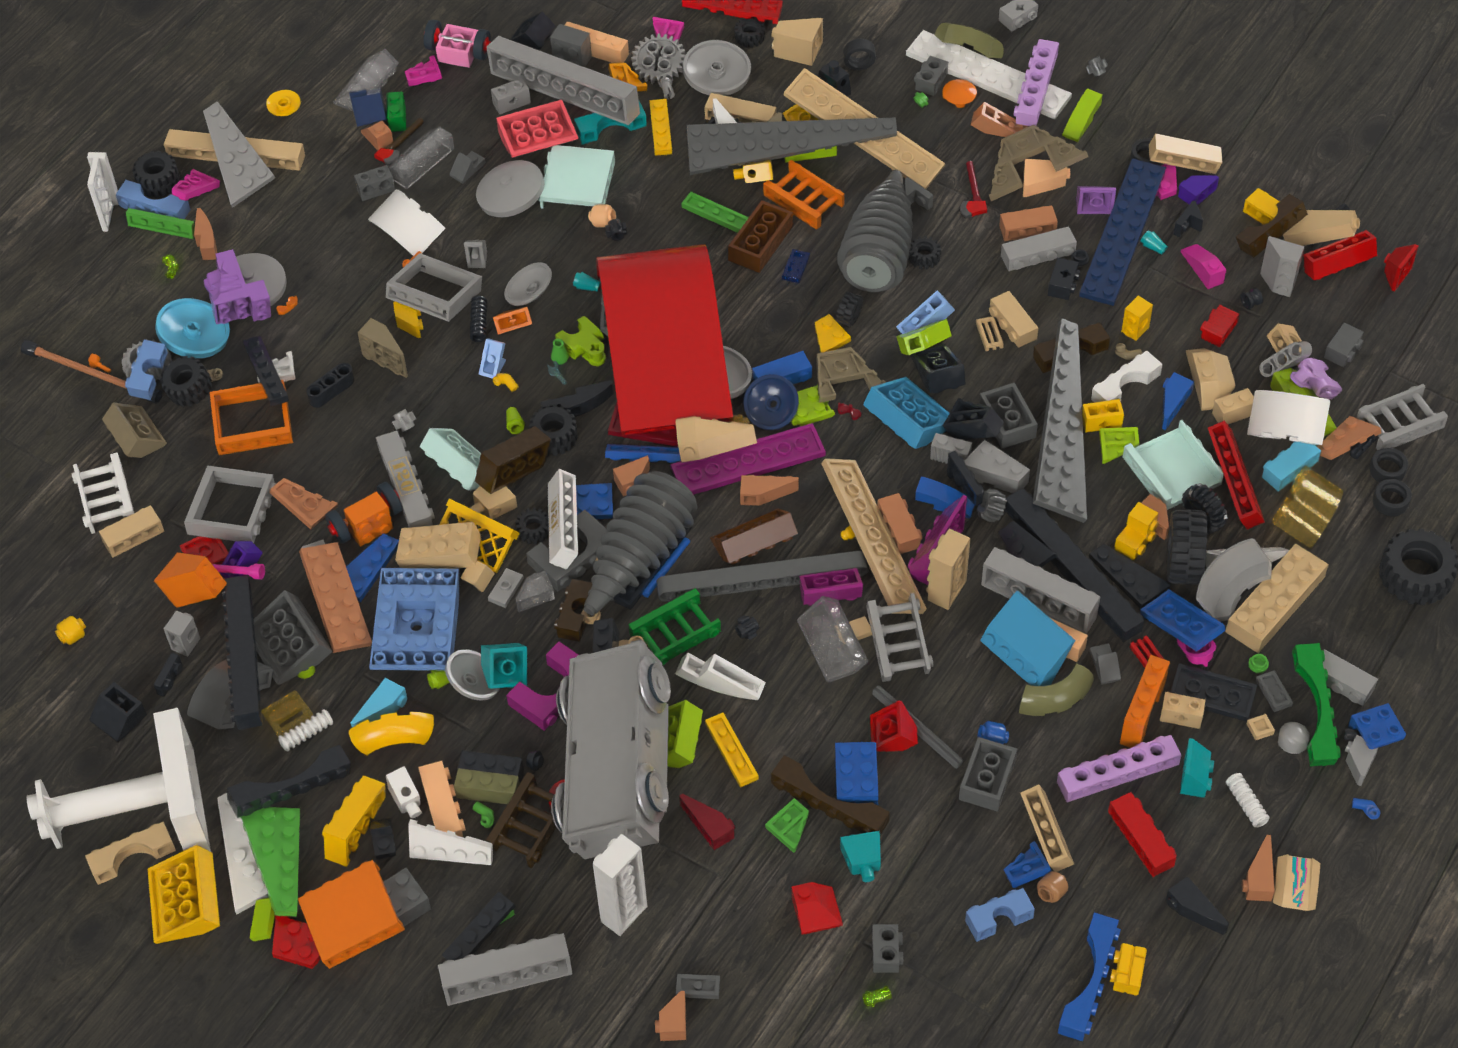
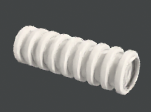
M323 709L322 713L318 712L315 717L311 716L310 720L306 719L305 723L301 722L299 727L296 725L294 730L290 729L289 733H284V736H278L279 743L288 752L291 747L295 748L296 744L300 745L301 741L305 742L306 738L310 739L312 734L316 735L317 731H322V728H328L327 725H333V720L328 711Z
M1236 773L1231 775L1227 779L1226 784L1229 786L1230 791H1233L1232 794L1236 796V800L1239 801V805L1246 812L1250 822H1253L1252 825L1254 827L1265 825L1270 817L1266 814L1263 806L1259 804L1255 794H1252L1253 791L1249 788L1250 786L1246 783L1242 774Z

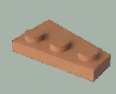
M1349 416L1323 440L1322 445L1317 446L1321 450L1320 456L1332 460L1349 451L1350 447L1358 442L1360 444L1366 442L1367 438L1373 434L1375 436L1381 434V427Z
M285 478L270 489V494L310 529L322 521L326 513L336 509L338 503L323 499L317 493L308 492L304 487Z

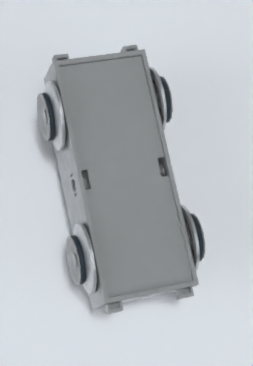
M642 639L591 654L577 655V657L570 659L569 676H565L562 679L557 690V709L561 719L567 725L565 782L558 785L556 793L552 798L551 810L555 825L562 833V839L569 845V849L573 853H578L583 859L593 858L600 853L602 854L607 849L610 841L614 838L617 839L620 834H623L639 847L659 843V821L662 820L664 813L667 812L669 803L667 789L668 704L666 702L670 699L671 690L669 678L662 666V662L648 649Z

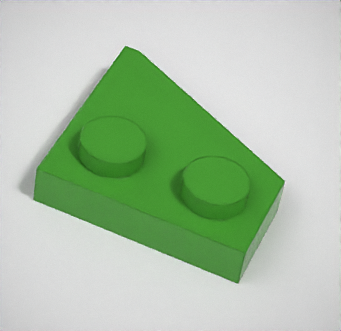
M794 798L765 824V828L794 853L807 822L809 810Z

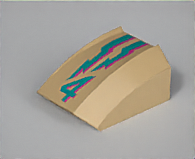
M1288 854L1278 857L1275 865L1273 903L1285 908L1305 911L1315 910L1320 863L1314 858L1295 857Z

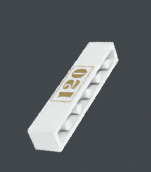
M558 469L548 483L549 563L567 569L578 555L576 475Z

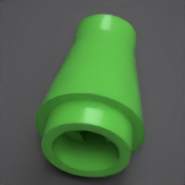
M555 339L553 341L551 359L554 363L562 365L567 362L569 353L564 345V341L562 339Z

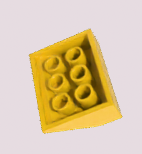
M195 845L148 868L154 943L158 944L202 935L220 926L212 852Z

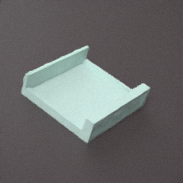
M561 145L552 146L551 152H548L547 155L548 165L545 164L544 189L538 199L541 208H544L545 202L584 206L605 204L615 165L614 151Z
M1180 420L1177 429L1134 448L1131 443L1124 446V460L1149 493L1166 504L1167 510L1183 503L1182 494L1192 485L1201 483L1212 489L1222 485L1224 476L1222 468L1215 463L1212 455L1204 449L1202 442L1193 435L1191 428L1188 425L1186 426L1183 420Z

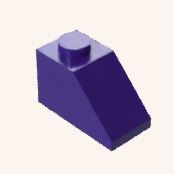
M1217 175L1190 176L1187 180H1183L1180 183L1178 197L1189 205L1192 201L1199 205L1217 190L1219 177Z
M235 541L222 565L250 567L257 564L263 553L252 541ZM220 573L225 579L245 575Z

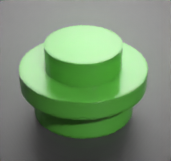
M916 92L913 97L914 101L921 108L927 106L928 97L923 92Z
M1255 654L1249 659L1248 665L1253 672L1263 673L1268 669L1269 661L1263 654Z

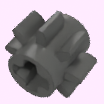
M1096 56L1088 60L1089 65H1087L1086 69L1089 74L1093 73L1094 77L1106 72L1105 68L1108 64L1105 58L1101 59L1100 56Z

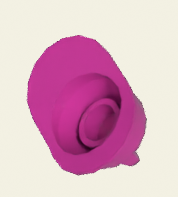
M1177 639L1178 645L1186 654L1189 662L1196 665L1202 664L1204 667L1208 666V662L1212 659L1213 652L1216 650V644L1213 640L1196 652Z

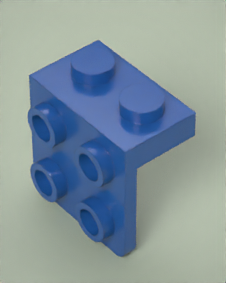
M1389 703L1352 715L1348 725V729L1359 730L1369 749H1376L1403 740L1406 736Z

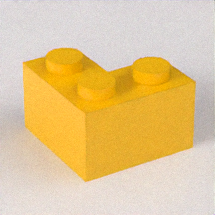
M1138 502L1128 514L1127 525L1116 538L1114 550L1132 560H1135L1138 555H1143L1148 542H1153L1157 533L1155 530L1159 524L1157 521L1158 512Z

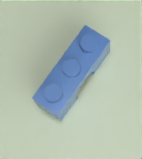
M143 340L142 346L138 347V357L136 362L132 363V373L125 383L129 396L151 400L156 387V381L154 376L146 374V371L153 367L163 368L168 354L165 344Z
M1024 888L1014 889L1000 898L994 897L981 906H972L966 911L965 921L976 942L996 934L997 924L994 920L996 916H1007L1016 926L1033 919L1035 908Z

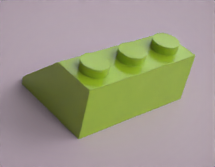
M687 700L668 707L667 767L681 768L693 763L703 710Z

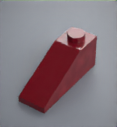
M685 794L679 795L681 808L713 850L735 838V825L730 818L727 819L723 813Z

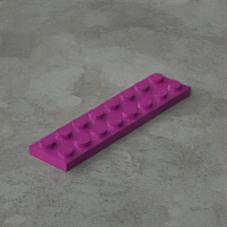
M813 423L757 439V443L700 460L671 464V470L674 477L682 482L694 495L741 481V475L759 476L826 456V451Z

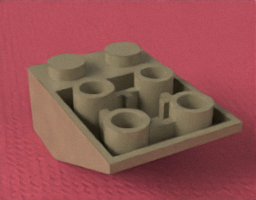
M370 318L358 331L362 355L368 360L375 361L381 367H386L395 374L407 378L408 374L402 350L386 325Z

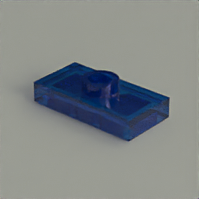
M792 249L782 274V280L800 283L810 253Z

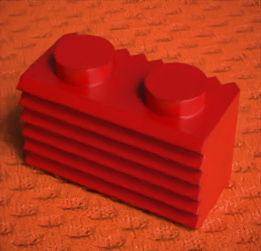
M1219 305L1217 309L1211 311L1209 320L1203 322L1200 328L1202 331L1201 339L1221 347L1237 325L1240 314Z

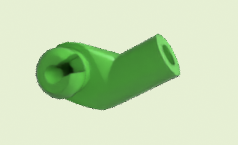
M477 801L473 806V810L481 815V825L489 828L494 824V811Z

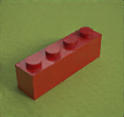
M1365 230L1352 237H1347L1304 254L1305 273L1313 280H1318L1376 257V237Z
M1132 792L1111 801L1108 813L1152 877L1174 867L1177 857L1174 848L1168 846L1164 834L1161 830H1157L1151 815L1146 814L1139 798H1135Z

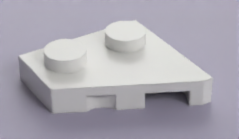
M292 351L287 352L286 357L279 361L277 358L272 360L280 380L289 381L296 379Z

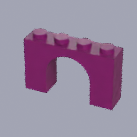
M558 641L546 654L547 665L564 677L569 676L570 659L577 657L578 654ZM519 682L506 695L508 705L544 731L548 726H552L559 716L556 694L549 696L540 695Z

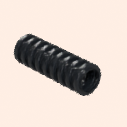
M476 295L471 299L470 339L474 342H483L486 339L487 299L481 295Z

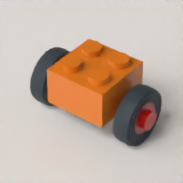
M383 482L377 486L375 493L343 509L345 519L336 510L326 513L325 518L330 533L341 544L349 541L351 534L361 547L392 530L393 525L390 514L396 515L400 513L402 506L397 492L393 490L389 483Z

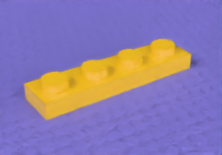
M667 99L649 100L655 155L672 154Z
M724 713L706 719L705 724L739 786L743 787L759 780L755 768Z

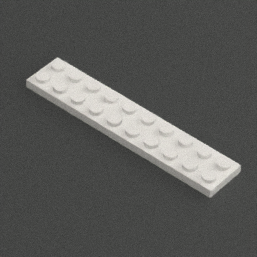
M925 30L919 34L906 50V56L922 63L927 61L929 56L948 61V74L967 80L973 85L1015 103L1018 101L1019 93H1023L1021 92L1023 81L1026 82V73L960 45L943 43L934 34ZM1049 84L1041 114L1056 119L1071 99L1072 93Z

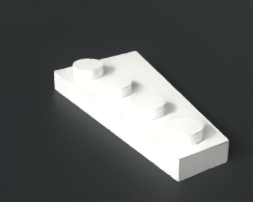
M410 819L408 824L410 858L492 865V843L469 836L463 838L457 836L455 832L448 830L446 833L436 830L435 826L429 824L423 826L417 824V821Z

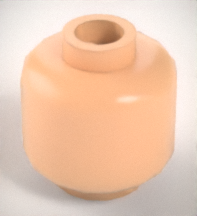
M597 204L589 211L588 218L594 227H605L610 220L616 219V212L608 204Z

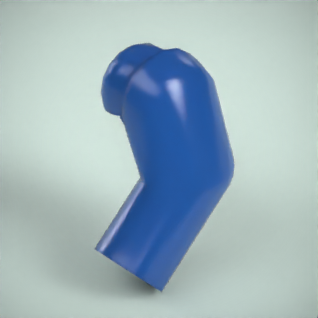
M1353 798L1352 808L1362 809L1370 819H1377L1380 816V810L1373 801Z

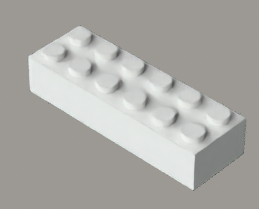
M620 834L617 839H612L607 849L602 854H598L593 861L601 922L619 936L647 908L641 848L623 834Z

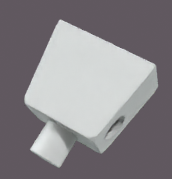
M405 766L386 775L387 786L401 813L408 812L411 818H416L422 813L419 808L420 796Z

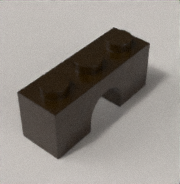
M572 579L570 586L566 587L565 602H561L559 610L561 614L559 618H556L554 624L558 638L581 641L586 626L584 615L577 614L575 611L585 607L584 604L588 597V592L591 590L592 582Z

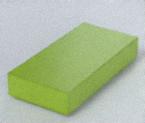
M269 898L256 900L250 932V939L252 941L271 938L275 914Z

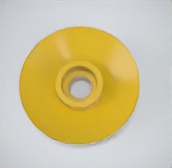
M291 90L274 92L268 97L266 102L268 111L276 116L291 115L299 109L301 104L299 95Z

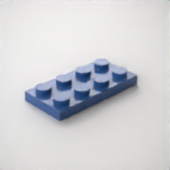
M1169 589L1140 609L1141 615L1196 652L1225 631L1223 623Z

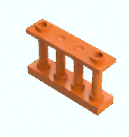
M792 160L789 161V173L778 183L775 184L769 180L763 183L765 197L782 208L793 212V215L816 230L821 227V214L831 205L836 203L840 207L844 206V193L841 190L831 186ZM794 177L801 181L790 192L782 189ZM807 186L815 190L803 201L795 197ZM821 194L828 198L817 209L808 206Z

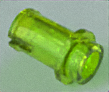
M887 985L872 992L868 990L866 994H863V1001L867 1007H874L876 1003L892 998Z

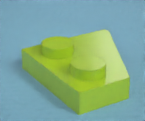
M1138 427L1100 428L1099 430L1102 464L1122 456L1125 445L1131 443L1134 448L1139 446Z

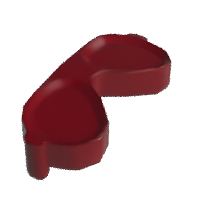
M838 403L839 414L850 413L852 420H857L862 416L860 410L852 408V404L848 406L844 403Z

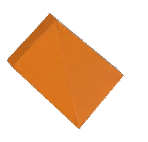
M528 307L508 310L493 317L498 335L532 324Z

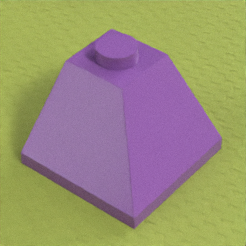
M1078 186L1076 195L1077 214H1111L1115 202L1116 188Z

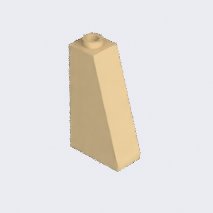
M1306 210L1308 215L1285 232L1283 237L1285 241L1301 246L1352 237L1360 226V220L1357 218L1355 210Z

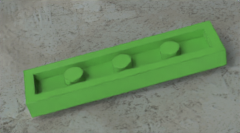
M690 192L682 202V208L737 233L749 218L693 192Z
M128 208L126 211L128 226L194 239V221Z

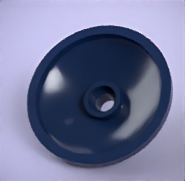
M769 374L757 378L750 384L744 396V410L747 417L754 425L765 430H777L785 427L794 419L799 408V396L795 386L788 379L780 375ZM776 401V407H771V403Z

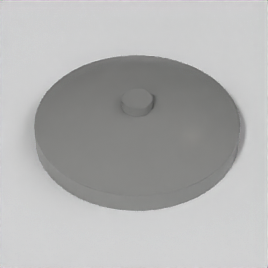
M709 40L693 46L684 57L683 74L686 81L692 88L706 95L711 93L723 96L734 94L741 90L750 78L751 63L749 57L740 47L727 41Z
M509 161L493 168L482 178L477 187L476 198L481 209L490 216L509 217L517 215L530 208L539 199L544 189V177L540 169L529 161Z
M249 253L236 257L245 284L264 280L270 297V306L275 304L284 294L287 284L282 265L273 257L260 253Z
M723 346L730 397L732 399L740 396L748 389L752 378V369L742 354L732 348Z

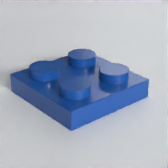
M612 483L576 485L577 515L586 510L595 519L613 518Z

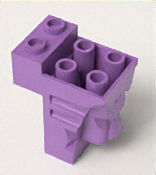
M233 249L215 254L217 270L207 274V278L204 279V286L209 292L216 325L226 324L237 319H245L248 316H252L253 321L265 320L271 317L270 297L264 280L245 284Z

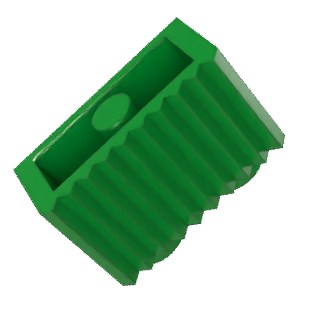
M389 92L386 94L389 129L391 132L405 131L406 106L403 92Z

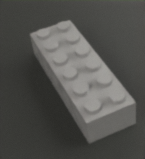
M996 547L993 548L983 564L981 585L1010 599L1016 591H1019L1048 617L1084 634L1088 633L1097 618L1100 596L1093 591L1081 588L1076 583L1066 581L1056 574H1051L1039 566H1034L1024 559L1017 558L1007 551Z
M564 933L551 934L547 938L539 940L531 939L519 945L511 944L499 950L491 949L479 955H467L463 959L455 961L447 960L438 965L447 1006L572 975L570 956Z

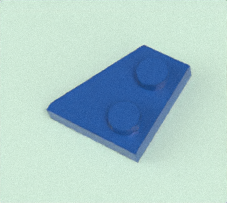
M1033 841L1030 844V849L1025 854L1020 853L1015 861L1004 869V872L1011 886L1016 888L1046 875L1048 872H1051V869L1038 845Z

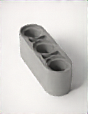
M1307 341L1291 343L1264 360L1259 366L1260 373L1264 377H1272L1274 372L1295 366L1311 355V344Z

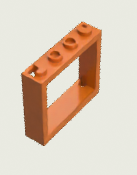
M261 383L210 392L215 444L218 454L225 455L293 443L288 402L282 403L285 427L222 437L219 406L266 399L267 396Z

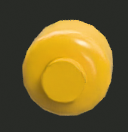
M69 616L57 624L55 633L63 644L72 645L84 637L85 632L83 629L86 626L81 618L76 619L73 616Z

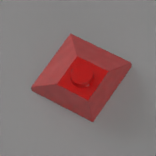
M1413 244L1395 248L1392 254L1388 253L1386 256L1384 272L1392 291H1396L1412 270L1418 245Z
M899 700L870 715L871 742H876V752L904 751L918 744L917 726L902 701Z
M814 882L792 886V901L802 935L843 926L832 887Z

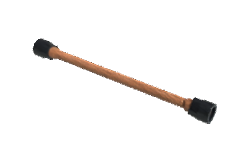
M25 340L21 345V352L23 354L36 358L42 356L127 389L125 387V380L48 352L35 342ZM155 388L151 400L147 401L155 404L159 403L162 398V391Z

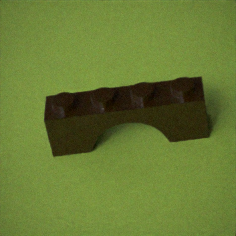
M1291 194L1287 195L1276 204L1278 212L1272 221L1262 226H1248L1236 236L1240 250L1253 258L1266 248L1269 236L1278 239L1308 215L1303 201Z
M1100 322L1078 330L1079 350L1094 355L1109 349L1110 337ZM1056 337L1034 346L1033 358L1042 373L1052 370Z

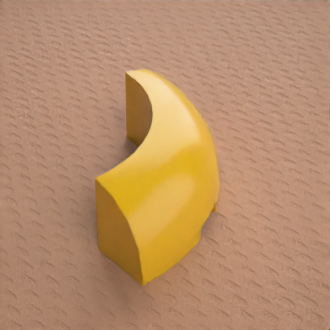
M397 712L380 715L381 719L372 722L365 720L348 731L354 746L361 753L369 755L375 750L394 744L416 743L424 745L432 734L434 717L432 714L410 712V715L397 716Z

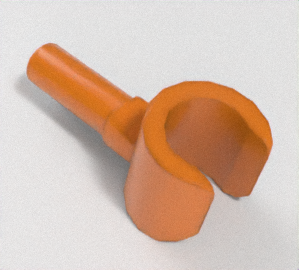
M90 355L88 361L91 368L98 367L107 373L111 372V369L99 362L100 357L98 355Z

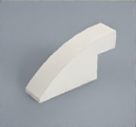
M687 653L682 657L675 673L694 684L712 691L752 700L760 698L766 683L716 654H713L704 662L694 655Z

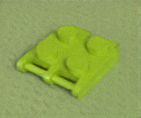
M818 385L798 391L799 408L791 422L793 426L800 425L801 427L835 415L834 410H831L828 404L829 401L819 402Z

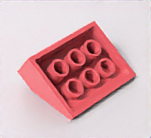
M562 100L496 118L498 133L512 158L578 139V135Z

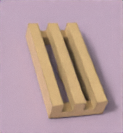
M992 316L976 319V325L985 351H989V348H992V350H995L996 347L1003 348L1004 344L995 318ZM988 322L992 325L997 342H994ZM982 323L984 324L990 343H988Z

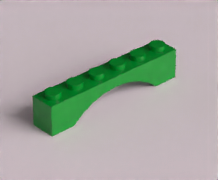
M1320 643L1295 645L1292 651L1295 671L1310 687L1317 706L1318 719L1316 730L1307 746L1310 766L1335 765L1338 758H1340V747L1336 746L1335 741L1337 738V728L1333 726L1332 722L1334 710L1329 704L1331 691L1326 685L1328 672L1323 667V662L1325 661L1324 650H1321Z

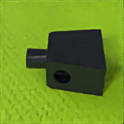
M832 60L819 70L818 77L845 96L851 95L849 74L839 66L838 61Z

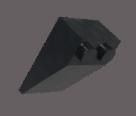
M945 344L929 347L911 354L923 384L930 393H940L942 390L957 389L962 385H966L964 364Z

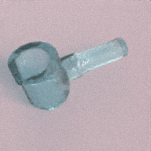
M553 361L554 367L547 365L549 374L558 377L562 384L565 385L567 381L561 375L558 363Z

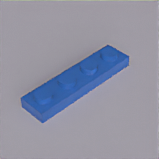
M607 444L605 450V458L615 461L621 459L635 461L647 455L649 462L662 460L668 463H676L681 461L678 447Z

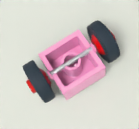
M428 21L424 31V47L427 50H436L438 62L470 68L474 58L485 60L488 56L486 47L491 43L490 31L447 24L442 33L440 21Z

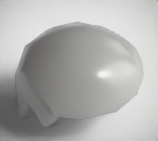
M1298 722L1285 723L1279 731L1278 745L1288 753L1299 754L1307 749L1310 739L1309 732L1304 725Z

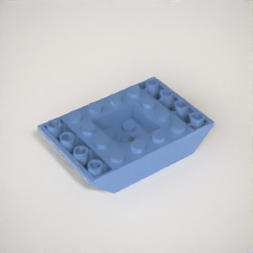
M381 568L370 670H445L446 661L454 653L459 607V569ZM416 625L422 626V628L418 631L412 630V628Z

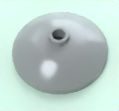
M538 262L518 271L505 288L504 296L508 303L514 306H521L538 299L550 284L552 271L549 266Z
M458 650L447 659L445 664L446 676L453 688L463 696L474 700H488L499 691L500 688H488L481 667V653L472 650Z

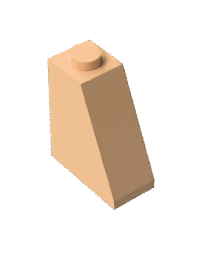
M1025 159L1023 197L1066 186V179H1070V168L1066 167L1056 172L1051 160Z

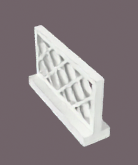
M88 152L87 159L91 170L87 185L102 231L108 232L113 206L119 205L116 198L118 189L107 154Z

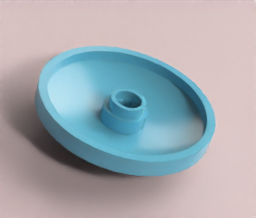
M184 298L169 302L159 311L155 330L162 344L166 345L167 349L180 356H188V358L192 356L196 359L213 356L225 347L230 332L229 323L216 325L210 303L198 299Z

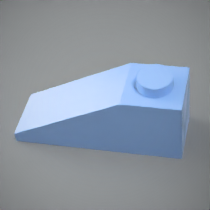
M937 290L896 327L904 334L944 320L955 309Z

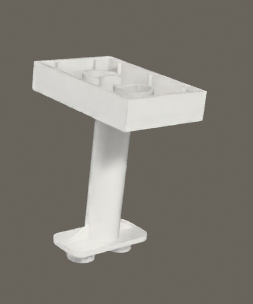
M174 708L153 713L163 772L53 798L49 797L42 780H36V794L27 795V805L31 819H37L41 839L52 838L56 848H62L61 830L64 826L168 802L170 819L183 851L198 845L211 852L194 749L179 709Z

